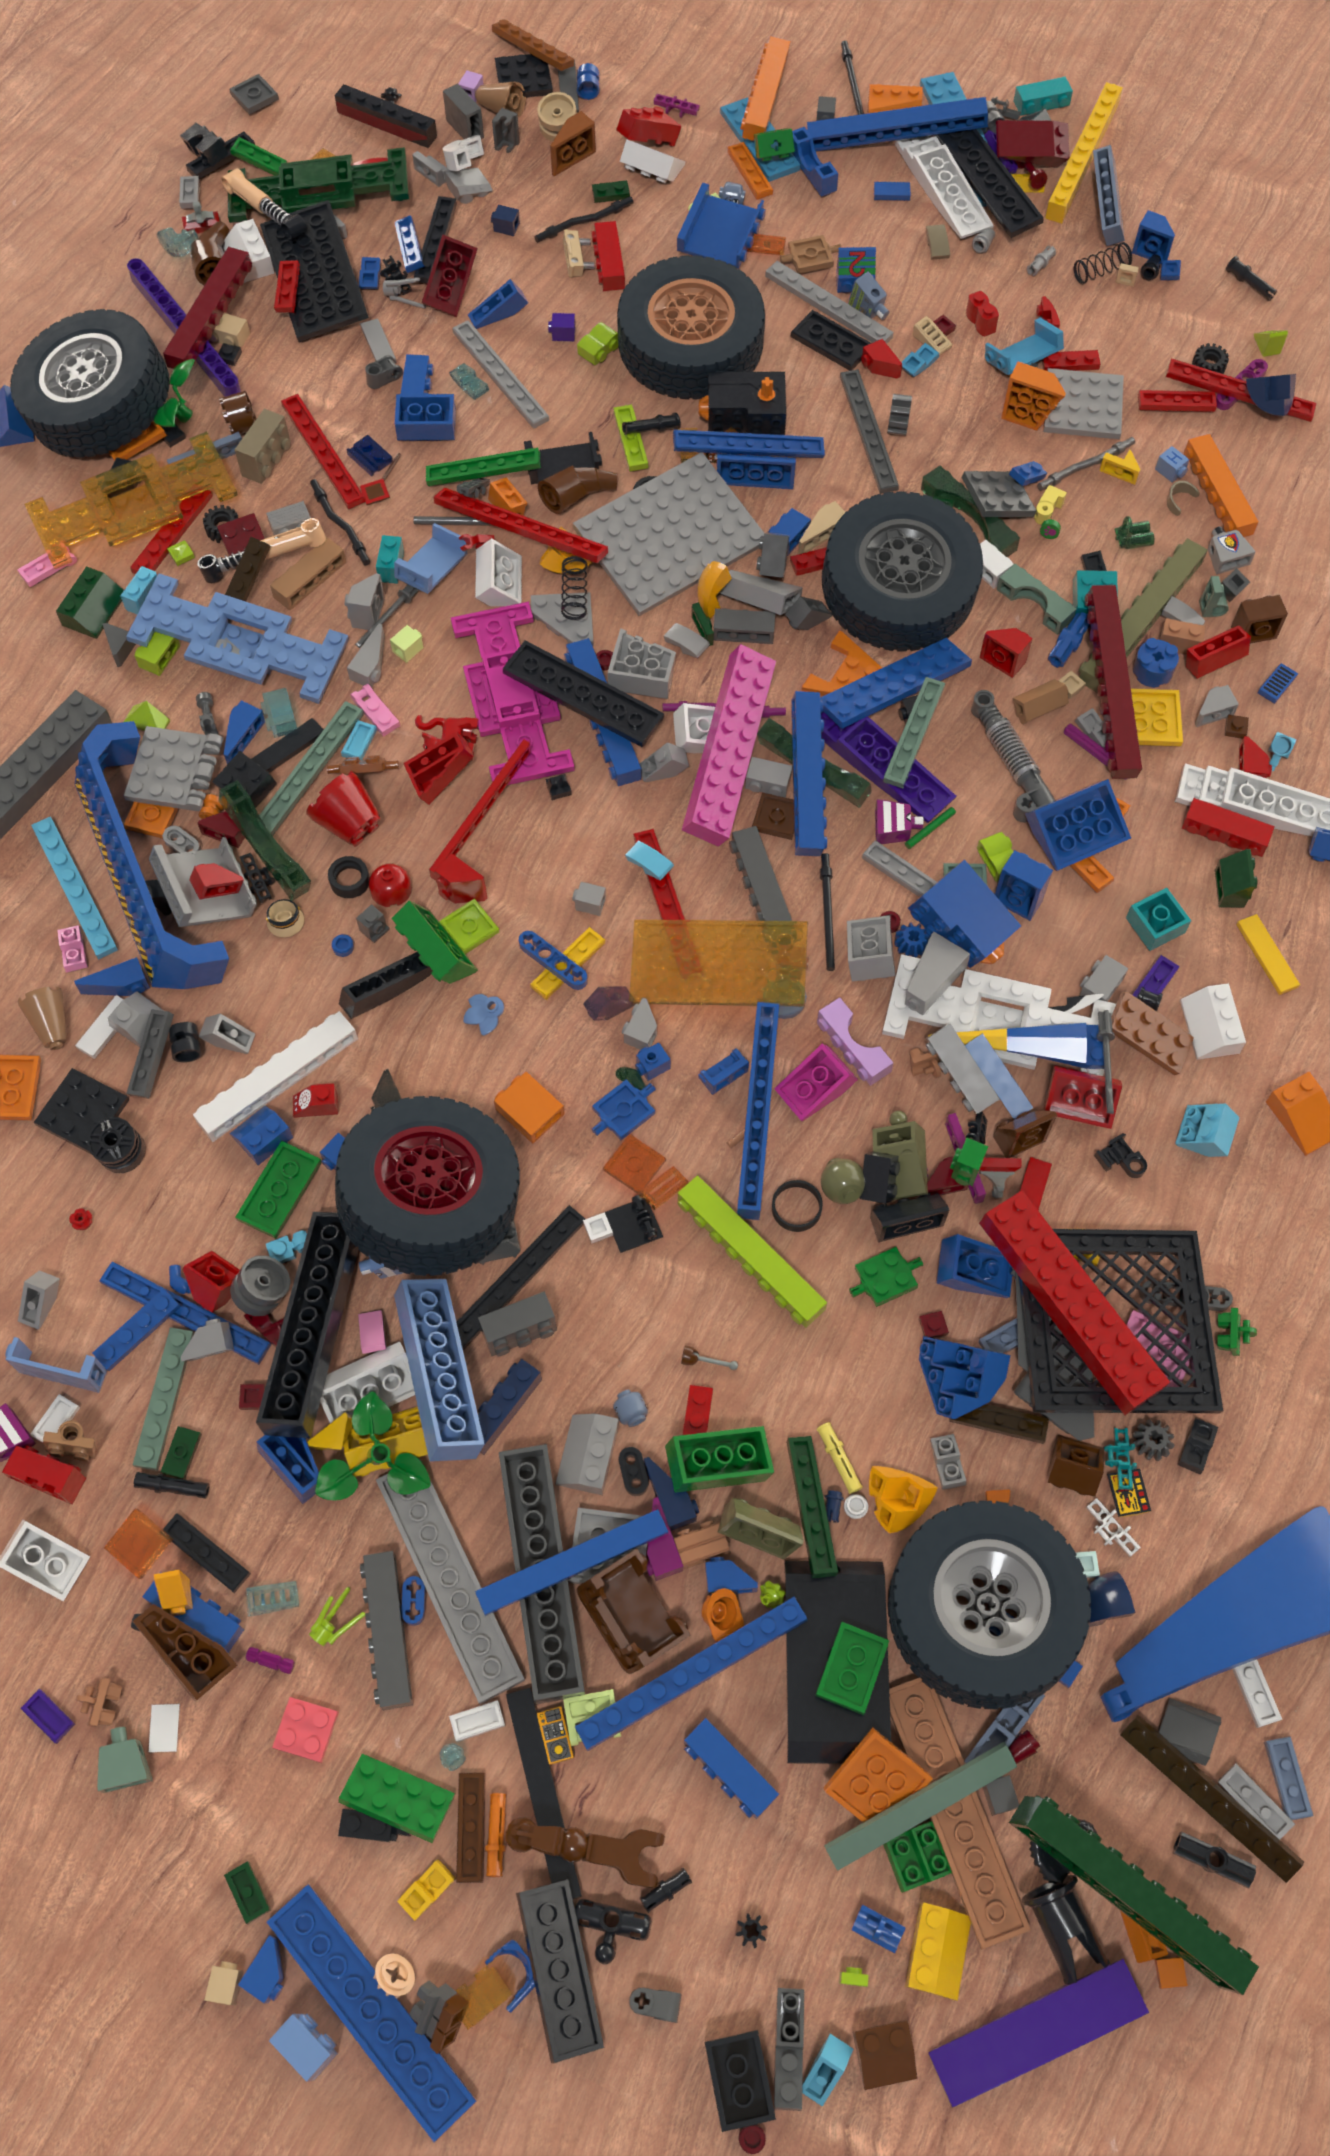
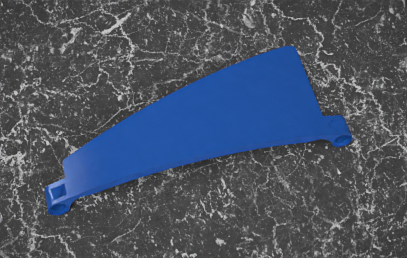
M1323 1506L1312 1509L1266 1541L1178 1609L1120 1658L1116 1663V1668L1124 1684L1107 1691L1100 1697L1111 1721L1118 1722L1124 1720L1145 1704L1159 1700L1230 1669L1329 1635L1330 1515L1327 1509Z

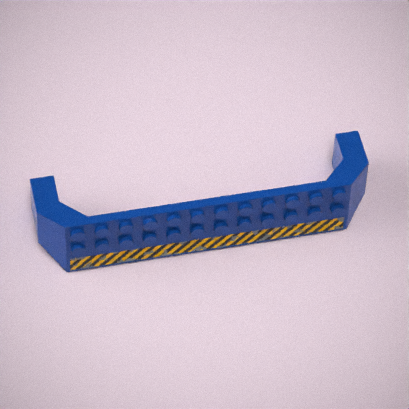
M135 722L96 725L83 742L81 752L78 753L79 763L75 767L76 778L74 784L152 987L190 989L219 984L222 982L229 961L223 941L191 945L164 931L103 775L106 767L134 764L140 741V735Z

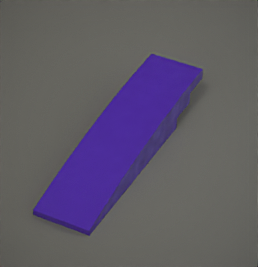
M821 713V719L824 720L821 739H824V742L896 801L909 804L911 812L923 817L925 822L929 823L956 798V795L916 759L903 788L883 782L898 743L868 716L841 729L826 713Z
M1120 1959L1108 1965L1107 1968L1094 1971L1078 1979L1077 1983L1066 1984L928 2052L952 2108L1148 2014L1149 2011L1124 1959Z

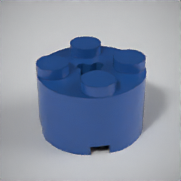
M1149 638L1139 648L1133 664V673L1138 677L1137 680L1141 684L1152 688L1169 683L1178 664V648L1166 641Z

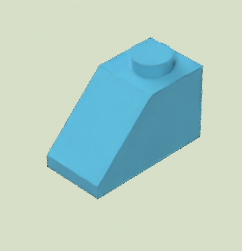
M829 2034L802 2083V2093L823 2106L844 2073L853 2048L832 2034Z

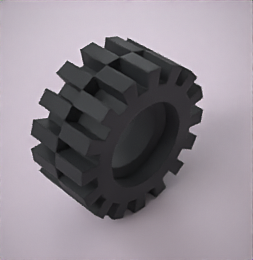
M1206 343V346L1201 345L1200 348H1197L1192 365L1224 374L1229 361V354L1226 353V349L1221 350L1222 346L1220 345L1215 347L1216 344L1214 343L1212 346H1210V343ZM1205 360H1211V361H1214L1215 363H1209V362H1207V361H1205Z
M220 505V508L214 506L215 510L210 508L208 509L209 513L205 512L203 525L208 538L213 542L215 539L217 543H220L222 540L217 526H215L217 523L238 519V514L230 506L226 508L224 505Z

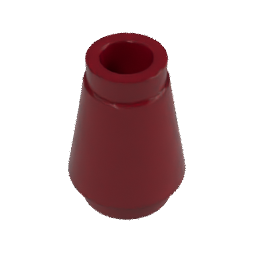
M1026 1730L1023 1733L1020 1731L1008 1749L1015 1763L1018 1764L1038 1753L1036 1750L1040 1747V1744Z

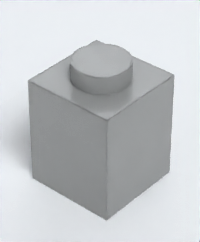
M581 882L579 889H575L572 901H575V909L600 916L606 900V888Z

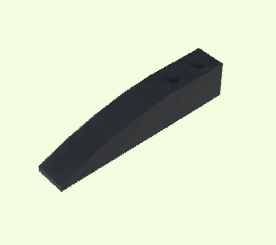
M417 951L342 987L339 1005L353 1019L404 993L429 977L433 970L430 966H426L419 959L420 954Z

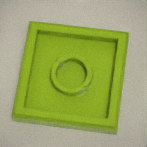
M475 899L439 921L465 954L499 933V928Z

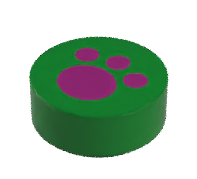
M1048 519L1042 523L1040 533L1044 538L1055 539L1060 534L1061 526L1056 520Z

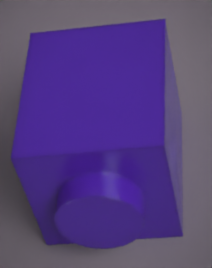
M552 313V321H548V333H552V341L575 342V313Z

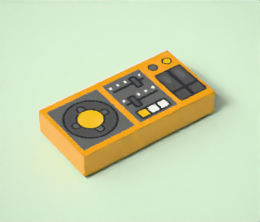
M562 1707L537 1713L549 1765L574 1759Z

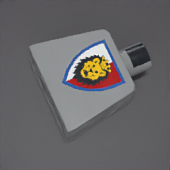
M1219 526L1212 531L1213 537L1208 546V552L1216 574L1251 565L1255 550L1238 530L1225 532L1223 527Z

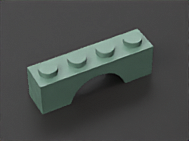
M1017 564L1012 565L999 577L997 590L1011 601L1025 598L1038 603L1044 611L1042 624L1058 635L1062 632L1064 627H1067L1074 618L1076 608L1070 602L1065 601L1055 591L1046 587L1040 580L1034 578Z

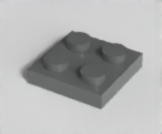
M260 74L229 89L230 95L249 115L279 100L278 93Z

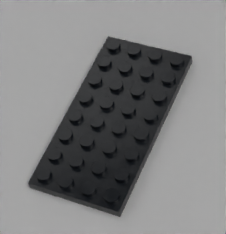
M329 200L289 213L290 215L299 214L307 226V231L293 240H289L285 236L281 226L274 220L260 224L277 279L280 261L298 260L300 264L294 312H288L298 342L369 318Z

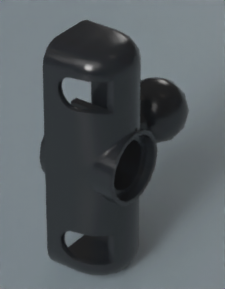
M580 1899L575 1905L579 1926L605 1932L602 1943L595 1949V1958L601 1964H609L615 1958L616 1951L613 1947L615 1935L639 1941H646L650 1936L652 1918L647 1914L586 1899ZM583 1902L592 1903L593 1907L583 1905ZM611 1912H616L619 1916V1922L615 1927L610 1928L606 1925V1916ZM637 1914L645 1917L643 1920L635 1918L634 1915ZM579 1919L589 1921V1926L580 1924ZM630 1932L640 1933V1938L630 1936Z

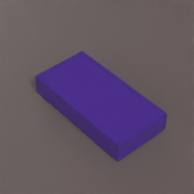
M38 1689L20 1708L56 1744L75 1725L41 1689Z

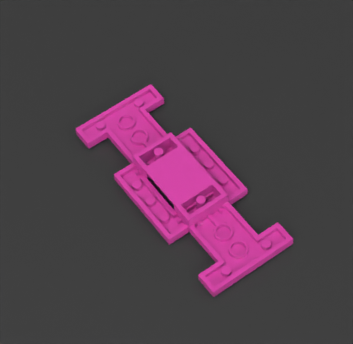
M529 602L451 617L455 638L475 634L482 660L480 663L463 666L475 717L478 718L480 737L501 733L508 760L523 739L530 742L531 753L508 785L575 771L570 749L549 753L542 724L561 720L557 702L503 674L502 668L520 647L515 626L534 622ZM506 763L489 766L492 782Z

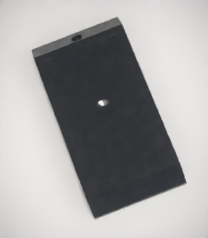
M784 1561L785 1602L795 1597L808 1620L786 1633L787 1764H843L872 1728L891 1742L888 1647L864 1715L816 1696L841 1622L887 1639L886 1587L883 1562L836 1561L837 1576L812 1578L809 1561Z

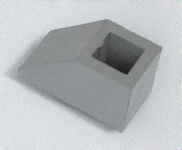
M667 742L640 763L643 781L650 782L675 777L689 767L685 749Z
M642 998L640 1004H635L632 1010V1019L630 1022L627 1021L622 1029L624 1043L639 1050L645 1047L650 1048L657 1037L656 1021L647 999Z

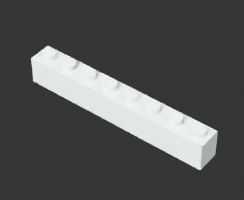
M340 1011L335 1015L328 1016L322 1024L311 1028L301 1039L291 1042L284 1051L274 1054L267 1063L257 1066L250 1075L237 1080L230 1089L219 1093L207 1105L200 1106L196 1113L193 1114L196 1122L209 1139L214 1142L358 1039L355 1029Z

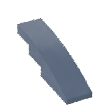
M1043 1694L1020 1706L1015 1705V1707L1002 1709L964 1762L968 1763L1002 1742L1009 1747L1045 1695Z

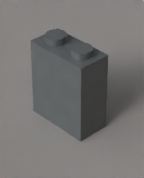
M458 83L443 90L446 121L463 139L475 135H480L481 139H483L482 112L477 103Z

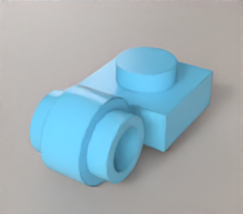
M302 1230L294 1233L292 1242H290L288 1236H284L266 1243L269 1256L282 1264L296 1259L294 1251L297 1250L298 1253H302L307 1235L306 1231Z

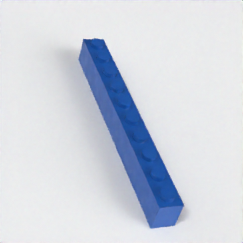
M986 97L812 121L807 122V129L813 138L815 151L986 128L988 127V109Z
M757 1002L737 1214L742 1219H760L779 1004Z

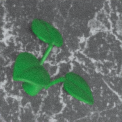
M186 360L173 369L169 377V384L173 385L172 388L179 401L176 398H170L157 410L154 417V422L157 425L175 427V417L182 423H186L191 418L193 412L185 405L186 401L181 397L177 387L184 384L196 360Z
M374 1391L365 1395L358 1402L352 1414L354 1431L360 1436L370 1434V1438L374 1443V1446L367 1453L368 1459L349 1470L348 1464L342 1460L334 1459L325 1463L317 1477L315 1494L318 1497L330 1501L343 1500L350 1497L358 1487V1480L352 1474L369 1463L380 1465L386 1462L392 1468L387 1474V1482L395 1493L409 1495L430 1487L428 1472L416 1456L410 1453H401L395 1458L393 1464L391 1458H389V1447L380 1443L374 1436V1434L382 1435L386 1433L393 1421L390 1408Z

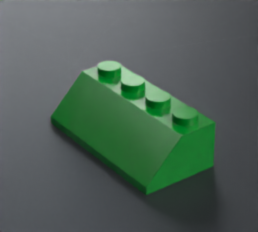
M409 900L391 918L396 924L395 929L402 936H406L408 939L407 944L414 951H418L421 962L426 966H430L433 970L431 974L439 982L444 981L451 984L478 971L430 910Z

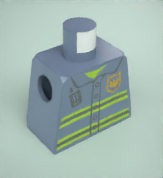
M869 272L855 280L848 301L850 306L871 319L877 315L881 320H884L890 313L884 306L887 297L886 292Z

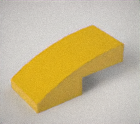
M438 1859L409 1887L397 1902L416 1921L456 1878Z

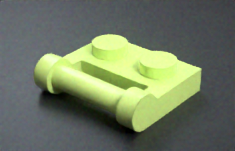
M613 1689L563 1699L571 1746L579 1745L578 1742H582L578 1732H576L575 1724L582 1723L615 1703ZM618 1733V1734L614 1735L613 1737H614V1738L621 1737V1733Z

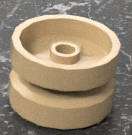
M554 92L541 99L537 108L541 133L546 139L553 142L566 120L577 114L575 101L571 96L566 93Z

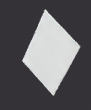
M180 1704L152 1705L149 1752L177 1751Z

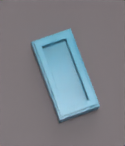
M357 720L341 751L342 757H359V760H362L377 732V726Z

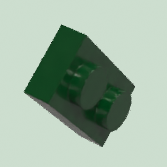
M627 180L592 184L594 203L617 201L630 197Z
M249 1861L224 1874L246 1924L271 1911Z

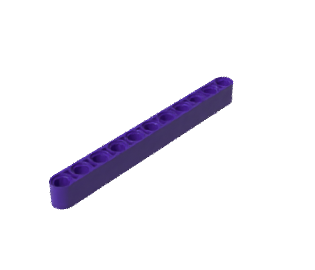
M131 259L127 263L132 282L175 334L186 316L185 312L141 259ZM207 341L196 362L224 397L241 392L238 378Z

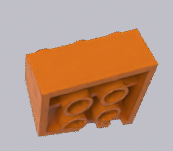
M870 84L867 114L922 106L923 87Z
M1018 361L1009 379L1001 419L1037 431L1066 395L1056 375Z

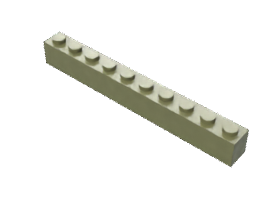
M1188 538L1183 544H1178L1173 557L1169 556L1163 565L1164 568L1162 570L1158 569L1152 583L1148 582L1142 591L1143 594L1141 596L1138 595L1134 599L1132 608L1125 610L1121 617L1126 659L1161 616L1171 597L1177 596L1201 566L1208 549ZM1091 653L1090 660L1088 662L1084 661L1078 672L1080 673L1079 678L1086 683L1085 686L1097 692L1099 681L1095 677L1096 660H1093Z

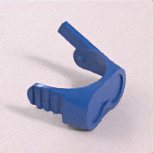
M514 1940L508 1941L485 1962L488 1965L496 1957L509 1954L517 1957L525 1967V1984L506 2008L510 2013L535 1988L529 1956L524 1953L520 1945Z

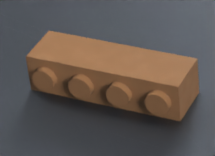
M326 537L322 545L313 548L309 553L303 555L295 565L289 567L282 576L273 581L270 585L273 598L287 609H293L346 563L344 550Z

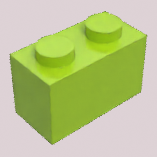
M154 632L147 647H138L134 656L139 668L160 676L181 645L179 640L174 637Z

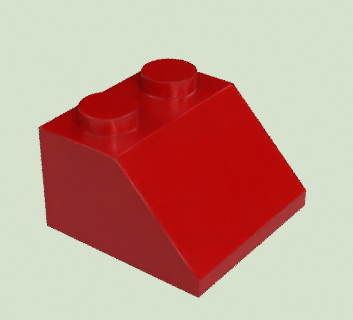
M1017 628L989 630L985 633L979 658L1013 678L1027 662L1033 638Z
M451 854L435 870L438 893L443 899H449L454 904L468 903L473 899L477 902L487 899L484 877L454 854Z

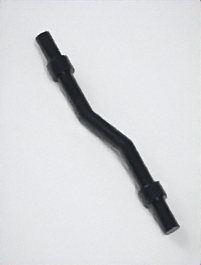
M630 196L621 201L617 200L611 203V206L594 214L570 218L556 226L551 225L545 231L535 235V241L538 243L547 238L551 239L557 236V233L574 225L597 221L612 213L616 214L622 211L624 207L633 204V198Z
M312 479L310 485L314 490L317 502L321 504L327 517L346 531L353 544V551L359 556L363 565H368L370 560L366 554L364 544L359 541L352 526L333 512L327 500L326 492L324 489H321L316 479Z

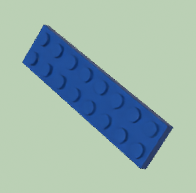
M944 638L821 697L820 700H823V712L841 729L919 692L925 677L941 681L970 667L972 659L948 638Z

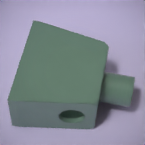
M126 1727L111 1729L112 1744L99 1748L98 1791L107 1793L152 1782V1775L141 1742L137 1739L127 1740Z

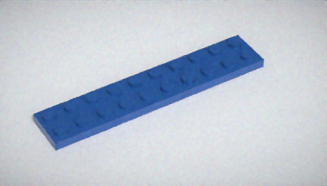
M308 1884L267 1921V1924L432 2141L435 2142L477 2100L440 2053L436 2054L430 2048L431 2041L426 2034L419 2035L415 2033L417 2023L399 1999H396L393 1995L386 1996V1992L382 1988L377 1989L378 1982L376 1979H373L375 1968Z

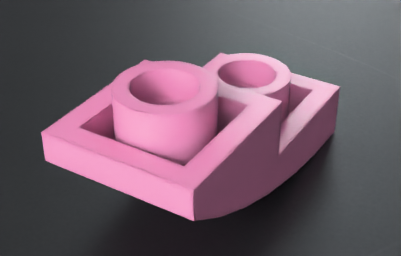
M79 925L57 930L63 966L66 973L88 968Z

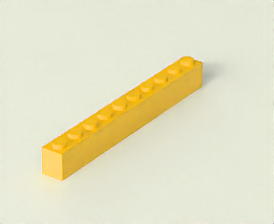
M1106 82L1049 200L1045 219L1063 223L1094 158L1093 150L1099 148L1119 106L1123 87Z

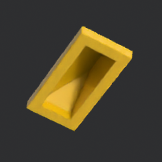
M344 1412L311 1438L307 1444L316 1450H342L352 1428V1416Z

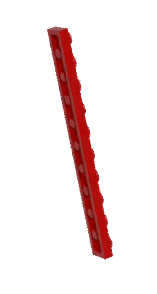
M443 488L433 497L434 504L591 562L598 563L608 554V546L473 497L464 496L448 488Z

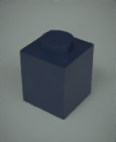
M498 204L496 211H493L491 215L494 232L515 236L520 225L519 209Z

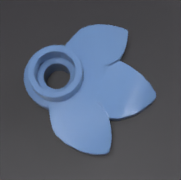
M476 994L468 999L472 1007L465 1012L463 1022L470 1025L479 1024L480 1032L485 1036L497 1027L498 1017L504 1011V1003L495 996L488 998L483 994ZM495 1004V1008L490 1010V1006Z

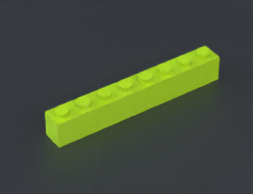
M698 1175L678 1192V1206L685 1213L689 1212L694 1217V1222L700 1228H705L710 1233V1238L716 1244L721 1243L726 1248L725 1252L732 1260L737 1259L742 1264L743 1271L749 1276L753 1275L758 1280L757 1283L760 1288L765 1292L769 1291L774 1296V1301L781 1308L785 1307L791 1313V1318L798 1325L802 1324L807 1328L826 1310L827 1302Z

